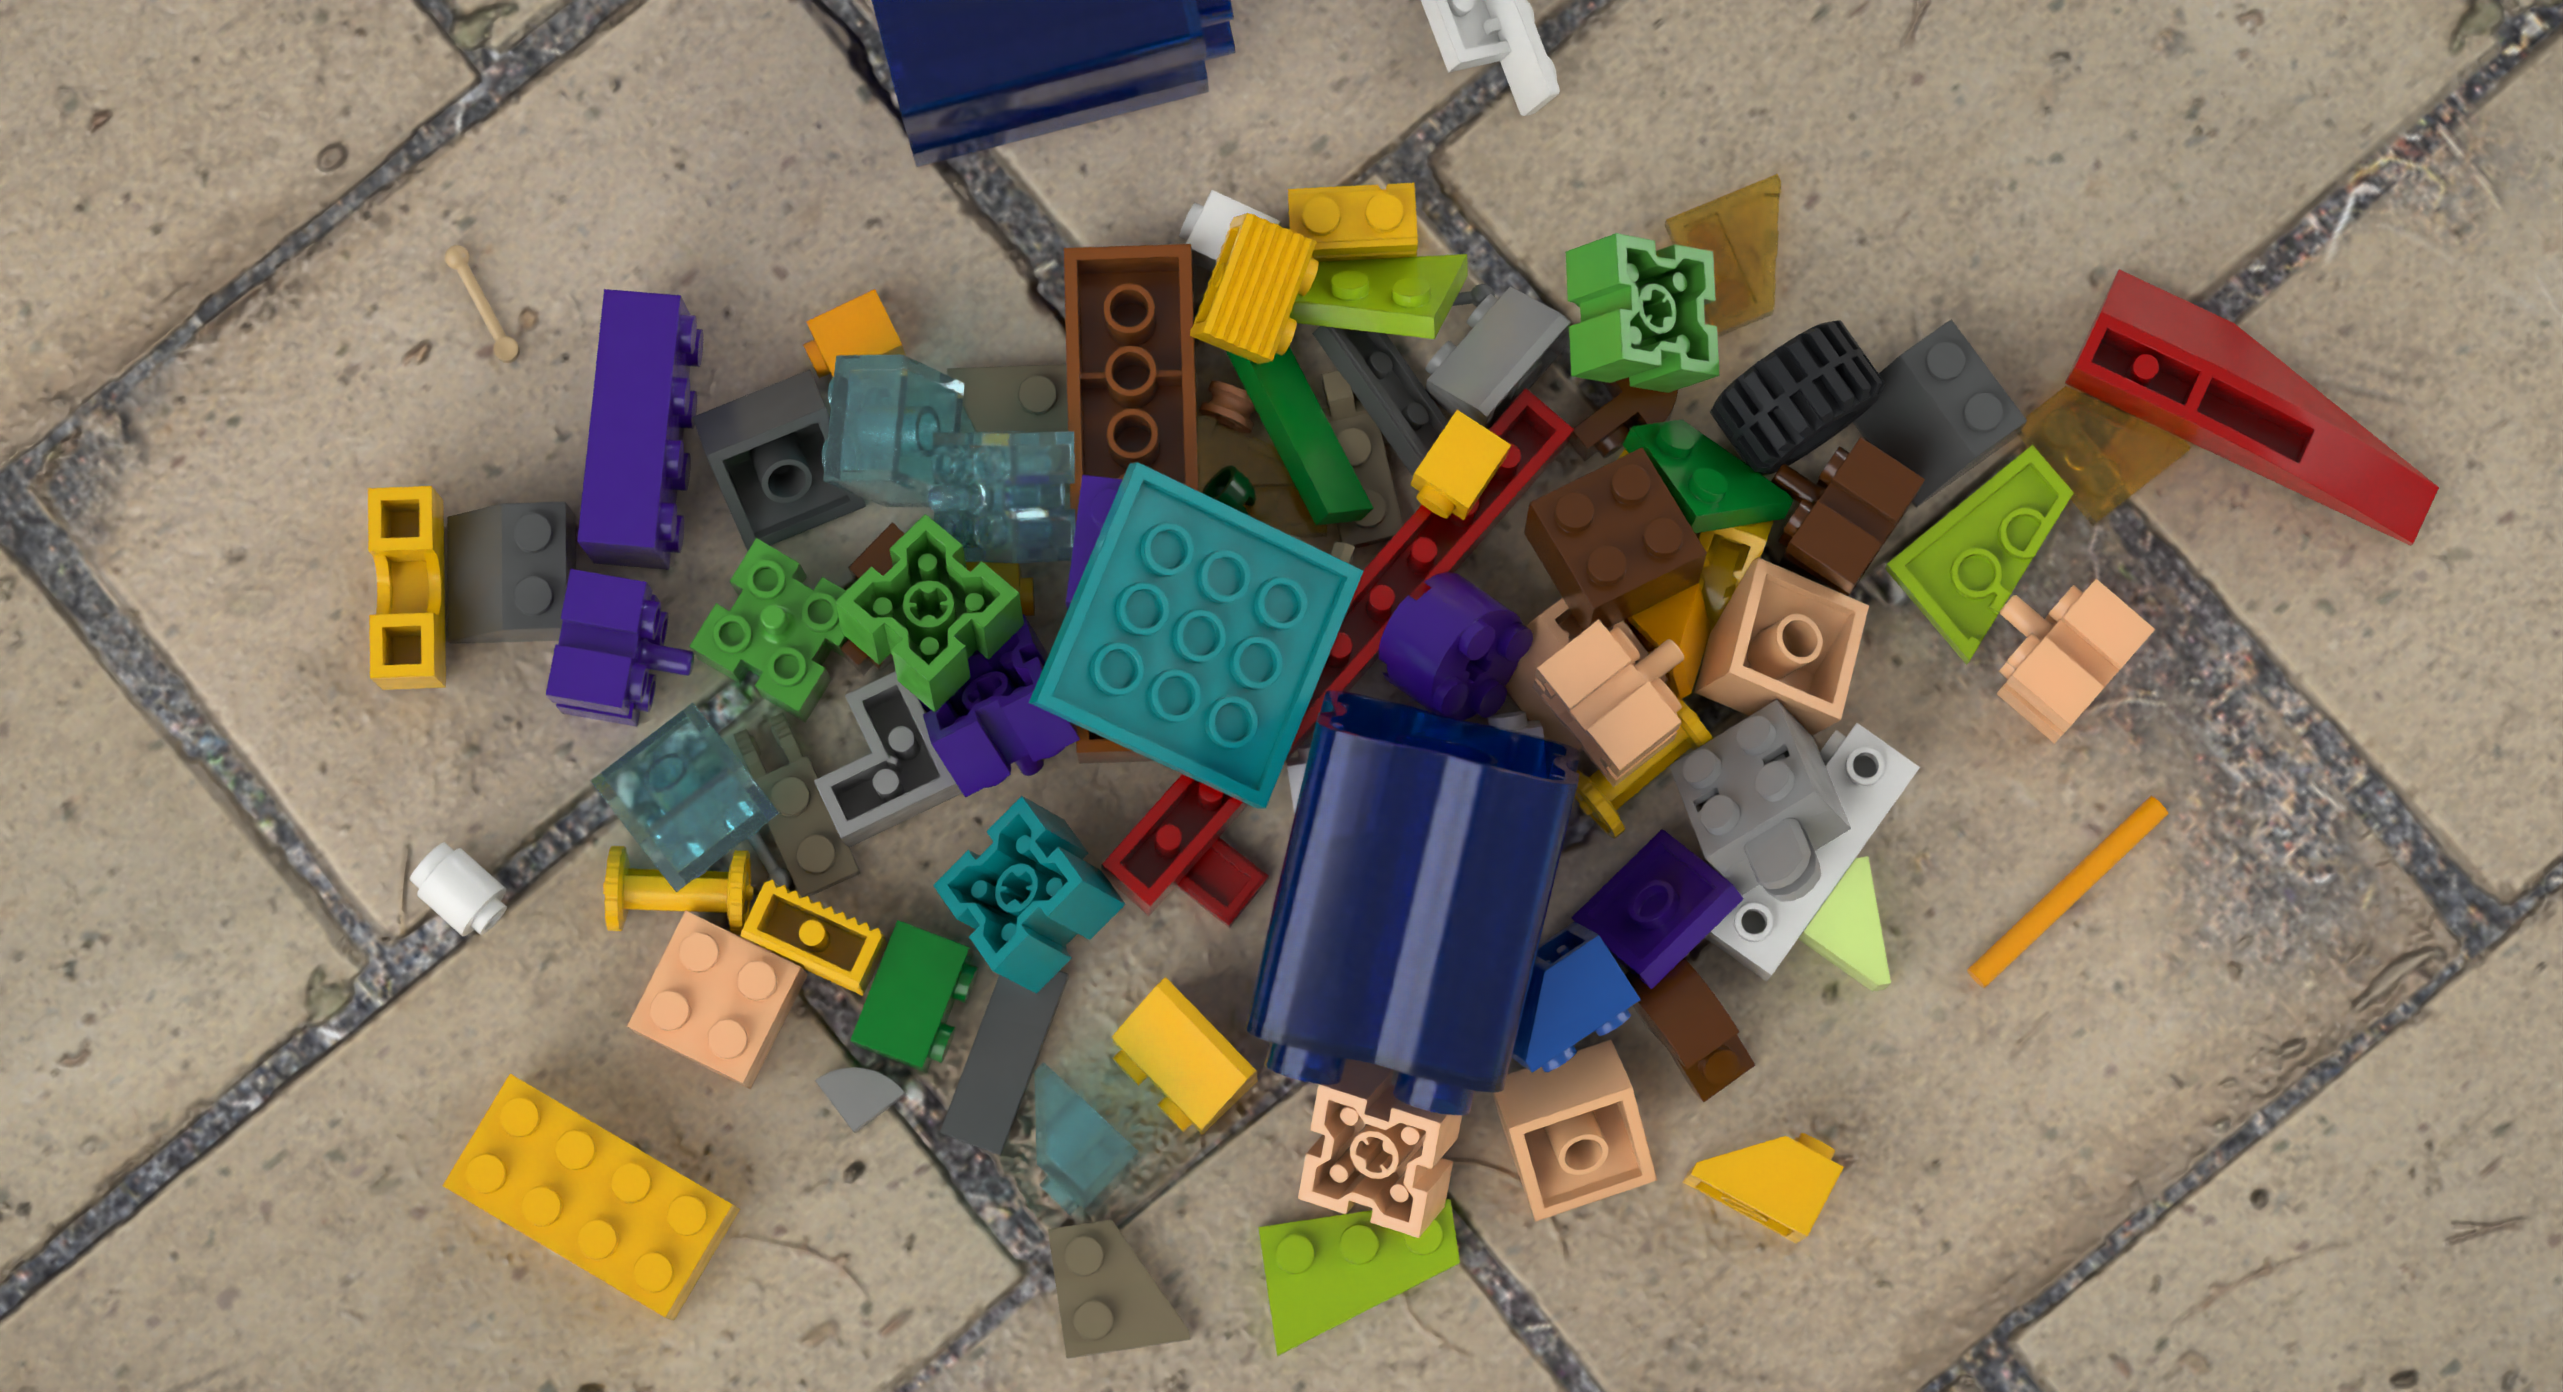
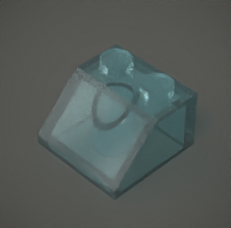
M1043 1062L1034 1071L1037 1165L1047 1176L1039 1186L1069 1215L1080 1207L1090 1217L1143 1160L1136 1148Z

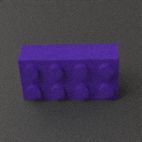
M604 289L577 542L594 564L669 570L671 553H681L684 516L677 515L676 500L677 491H687L689 486L691 456L690 453H684L683 433L684 428L693 429L695 426L692 417L696 416L697 392L690 391L689 375L690 366L700 367L704 334L703 329H697L696 316L690 314L681 295Z

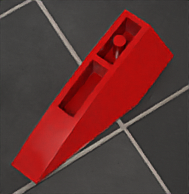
M2120 269L2114 277L2065 381V384L2410 546L2413 545L2439 489L2436 484L2235 323Z

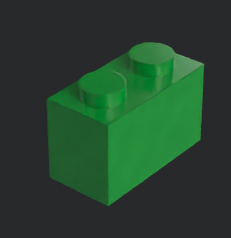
M897 920L850 1041L856 1047L925 1073L928 1072L932 1060L942 1063L949 1050L956 1028L946 1024L955 1000L966 1003L979 970V967L970 964L973 956L970 947Z

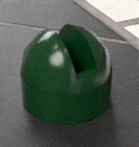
M1228 465L1219 470L1202 491L1203 494L1247 515L1248 512L1243 505L1253 506L1256 502L1255 487L1233 465Z

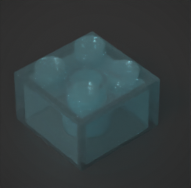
M836 355L835 372L828 387V400L831 411L828 439L822 448L823 481L884 507H953L965 383L905 355Z
M691 703L590 780L676 892L693 879L703 875L710 866L745 839L754 836L762 826L779 814L744 765L694 703Z

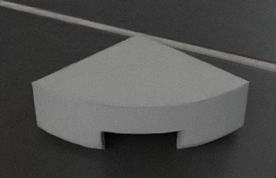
M851 1067L837 1069L815 1080L854 1133L858 1132L907 1095L899 1085L887 1076L866 1068Z

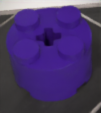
M1452 572L1434 575L1424 582L1431 587L1430 590L1424 593L1418 600L1408 595L1398 605L1389 619L1379 645V659L1387 664L1388 673H1382L1387 681L1444 721L1460 722L1476 714L1483 718H1488L1494 715L1505 702L1507 696L1505 686L1512 677L1519 660L1529 650L1533 641V633L1531 629L1523 625L1516 613L1461 575Z

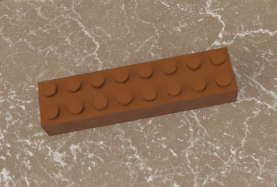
M1191 244L1064 248L1071 558L1082 475L1123 480L1129 464L1138 462L1199 491L1195 338L1190 336V330L1195 321ZM1076 725L1080 740L1076 741V754L1080 764L1153 761Z

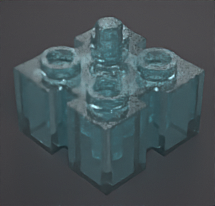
M1074 431L932 432L933 456L931 469L933 484H943V486H934L929 490L928 504L934 511L933 521L963 545L965 561L994 563L1071 561L1076 528L1075 509H1065L1064 483H1075Z

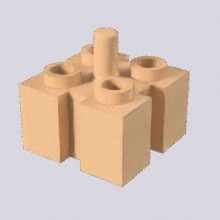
M2097 579L2092 582L2084 593L2073 585L2045 619L2021 598L2013 595L2000 610V615L2027 638L1998 671L2008 680L1997 692V695L2055 744L2155 631V628Z
M1598 619L1537 667L1535 674L1537 678L1534 680L1533 688L1564 727H1568L1581 743V748L1610 784L1615 787L1675 739L1676 731L1682 722L1676 712L1682 706L1673 692L1660 678L1683 661L1684 654L1674 641L1668 639L1636 663L1635 661L1640 658V654L1626 634L1617 626L1608 631Z
M1345 1055L1318 1084L1310 1130L1323 1135L1306 1153L1298 1199L1343 1214H1347L1356 1203L1373 1208L1371 1223L1419 1238L1445 1207L1453 1161L1442 1157L1458 1139L1466 1093L1421 1078H1417L1408 1089L1398 1087L1391 1083L1393 1069Z

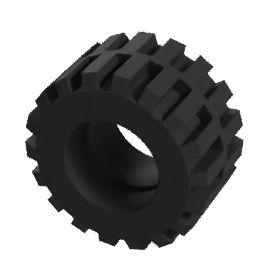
M1842 321L1825 322L1797 335L1750 367L1719 395L1710 414L1744 462L1754 472L1767 475L1777 472L1782 464L1788 466L1845 429L1877 401L1886 384Z

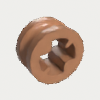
M1211 381L1208 391L1212 394V399L1208 403H1202L1199 412L1206 418L1224 427L1243 433H1251L1254 423L1250 420V416L1254 411H1257L1247 392L1224 382Z

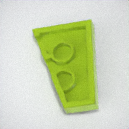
M2032 444L1888 562L1885 570L1967 665L2074 492Z

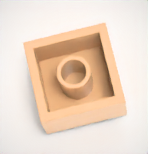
M685 910L627 1027L636 1034L751 1089L808 974L801 966Z

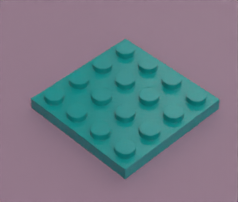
M1138 462L1130 463L1029 703L1257 809L1266 808L1361 579L1363 570Z

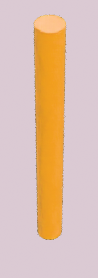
M2150 796L1967 969L1968 974L1973 980L1985 989L2169 814L2162 803L2153 796Z

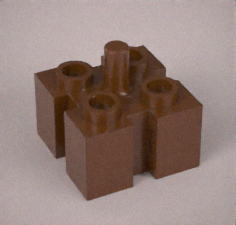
M1862 437L1859 438L1850 452L1840 446L1818 477L1819 480L1816 484L1786 464L1781 465L1771 480L1772 483L1787 492L1792 499L1800 503L1778 540L1780 544L1786 547V552L1779 565L1786 570L1846 596H1850L1882 546L1912 504L1925 481L1924 478Z

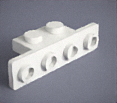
M1421 0L1448 73L1500 61L1522 116L1535 114L1559 94L1560 89L1557 83L1555 66L1545 52L1535 26L1533 9L1527 0Z

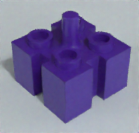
M570 569L561 614L562 627L558 645L555 644L546 689V696L553 703H556V707L562 714L637 727L640 711L650 712L655 696L656 674H650L649 670L685 676L691 674L694 665V652L664 646L668 628V612L661 611V602L656 595L652 594L653 590L647 582Z
M1024 614V625L989 660L978 650L968 658L971 678L936 712L932 711L918 699L926 711L923 714L930 742L965 798L983 788L993 787L1003 782L1011 775V764L1014 762L1023 775L1031 776L1038 773L1044 765L1043 759L1059 754L1066 746L1080 740L1074 723L1029 703L1049 654Z

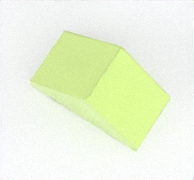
M1866 856L1855 858L1798 939L1873 992L1885 990L1891 984L1869 857Z

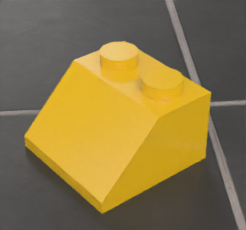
M1166 977L1154 987L1111 1037L1113 1043L1120 1049L1112 1059L1138 1086L1148 1078L1163 1093L1165 1097L1157 1106L1183 1132L1193 1124L1203 1135L1258 1082L1257 1070Z
M1800 1133L1799 1137H1795L1794 1140L1788 1136H1783L1696 1162L1687 1172L1683 1183L1797 1244L1808 1237L1844 1167L1831 1160L1836 1152L1832 1147L1810 1135Z

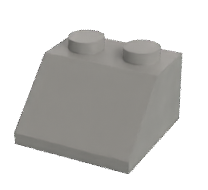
M1511 286L1499 299L1489 294L1477 306L1466 322L1473 329L1458 346H1455L1451 341L1446 342L1425 368L1431 374L1427 379L1426 391L1435 402L1452 416L1456 410H1459L1488 430L1525 388L1529 390L1565 350L1571 321L1558 311Z

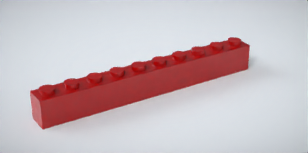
M1527 388L1523 390L1489 429V431L1511 444L1506 459L1465 520H1462L1453 513H1451L1449 518H1443L1421 505L1363 570L1361 579L1285 763L1379 658V645L1383 632L1398 605L1408 595L1418 600L1431 589L1424 582L1434 575L1445 572L1454 573L1568 445L1574 429ZM1181 774L1101 864V871L1116 888L1150 916L1248 804Z

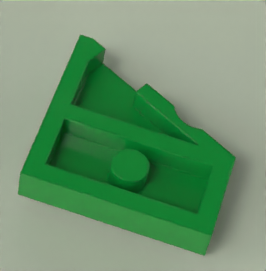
M1682 419L1633 426L1623 443L1628 453L1640 448L1644 449L1694 533L1784 519L1794 501L1787 492L1758 472H1754L1747 464Z

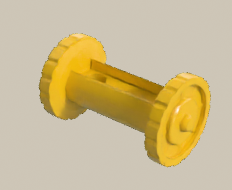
M1677 696L1676 698L1682 708L1676 713L1682 722L1676 731L1675 739L1618 785L1613 787L1599 769L1589 778L1573 766H1569L1560 774L1564 784L1579 803L1580 809L1586 815H1589L1613 839H1616L1625 831L1616 810L1690 748L1695 750L1713 739L1698 715Z
M611 846L607 858L605 881L603 883L607 930L622 931L628 915V909L686 910L688 912L727 913L730 932L740 935L750 914V904L754 897V887L751 886L750 852L748 850H735L729 872L630 868L625 846Z

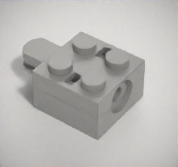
M1777 699L1669 766L1705 859L1731 882L1742 895L1761 885L1768 894L1781 902L1794 901L1804 897L1814 888L1821 877L1820 863L1815 851L1851 829L1813 736Z

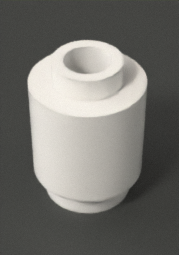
M445 842L436 846L419 863L410 877V881L419 888L417 896L462 936H466L474 930L480 935L485 934L498 922L507 909V906L501 902L506 893V888L461 848L453 850Z

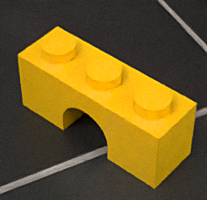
M432 486L368 488V551L373 556L377 577L376 614L369 615L370 679L382 690L446 688L444 500Z

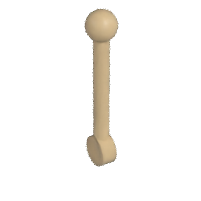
M461 245L451 246L445 253V262L450 268L457 269L494 338V354L503 363L514 362L520 354L519 345L515 339L506 336L468 265L470 257L468 250Z

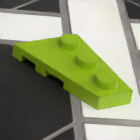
M1467 254L1319 262L1318 271L1310 290L1305 296L1297 294L1289 317L1295 319L1299 324L1435 339L1468 276Z
M1446 1199L1445 1207L1419 1238L1371 1223L1372 1210L1258 1227L1277 1357L1459 1265L1460 1259L1451 1200Z

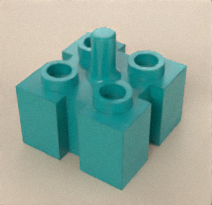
M1021 796L986 831L993 843L980 856L967 850L933 886L955 918L976 929L969 938L992 971L1037 994L1072 959L1067 952L1066 945L1077 934L1091 940L1126 904L1104 873L1083 860L1089 853L1067 822Z

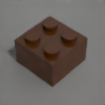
M1643 448L1635 450L1529 503L1524 534L1582 631L1586 630L1598 619L1607 629L1699 583L1707 552Z

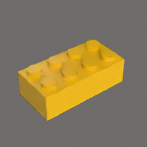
M509 1074L442 1185L644 1306L673 1321L740 1211V1208L512 1074Z

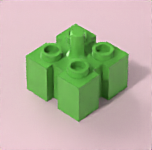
M1615 233L1565 252L1568 302H1573L1580 307L1581 322L1569 326L1572 377L1607 383L1629 377L1631 387L1669 393L1720 376L1717 326L1705 324L1704 305L1716 301L1713 251L1676 244L1656 251L1655 240Z
M924 514L889 549L893 567L884 576L873 567H870L835 601L842 634L878 665L891 654L898 682L932 711L936 712L971 678L968 658L978 650L989 660L1024 625L1020 593L982 561L971 572L967 570L963 545L928 515Z
M756 538L730 579L731 585L739 595L730 611L716 603L689 647L697 659L739 684L742 683L748 671L757 675L760 678L755 687L764 699L806 723L832 680L826 668L822 666L831 650L844 657L840 648L849 639L842 634L835 601L846 590L824 577H821L815 589L812 590L803 584L807 576L800 563Z

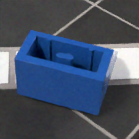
M1574 921L1521 957L1503 1047L1511 1058L1532 1073L1542 1067L1544 1072H1550L1565 1064L1577 1053L1574 1046L1577 1042L1596 1031L1598 1036H1602L1615 1030L1630 1018L1631 1013L1628 1008L1641 1000L1599 934Z

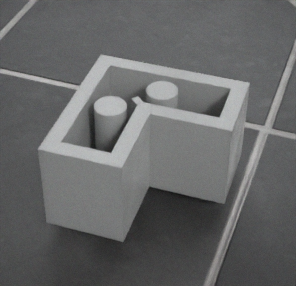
M896 671L845 695L872 753L814 780V783L846 846L852 847L962 794L930 742L923 718L925 711L914 694L898 682Z

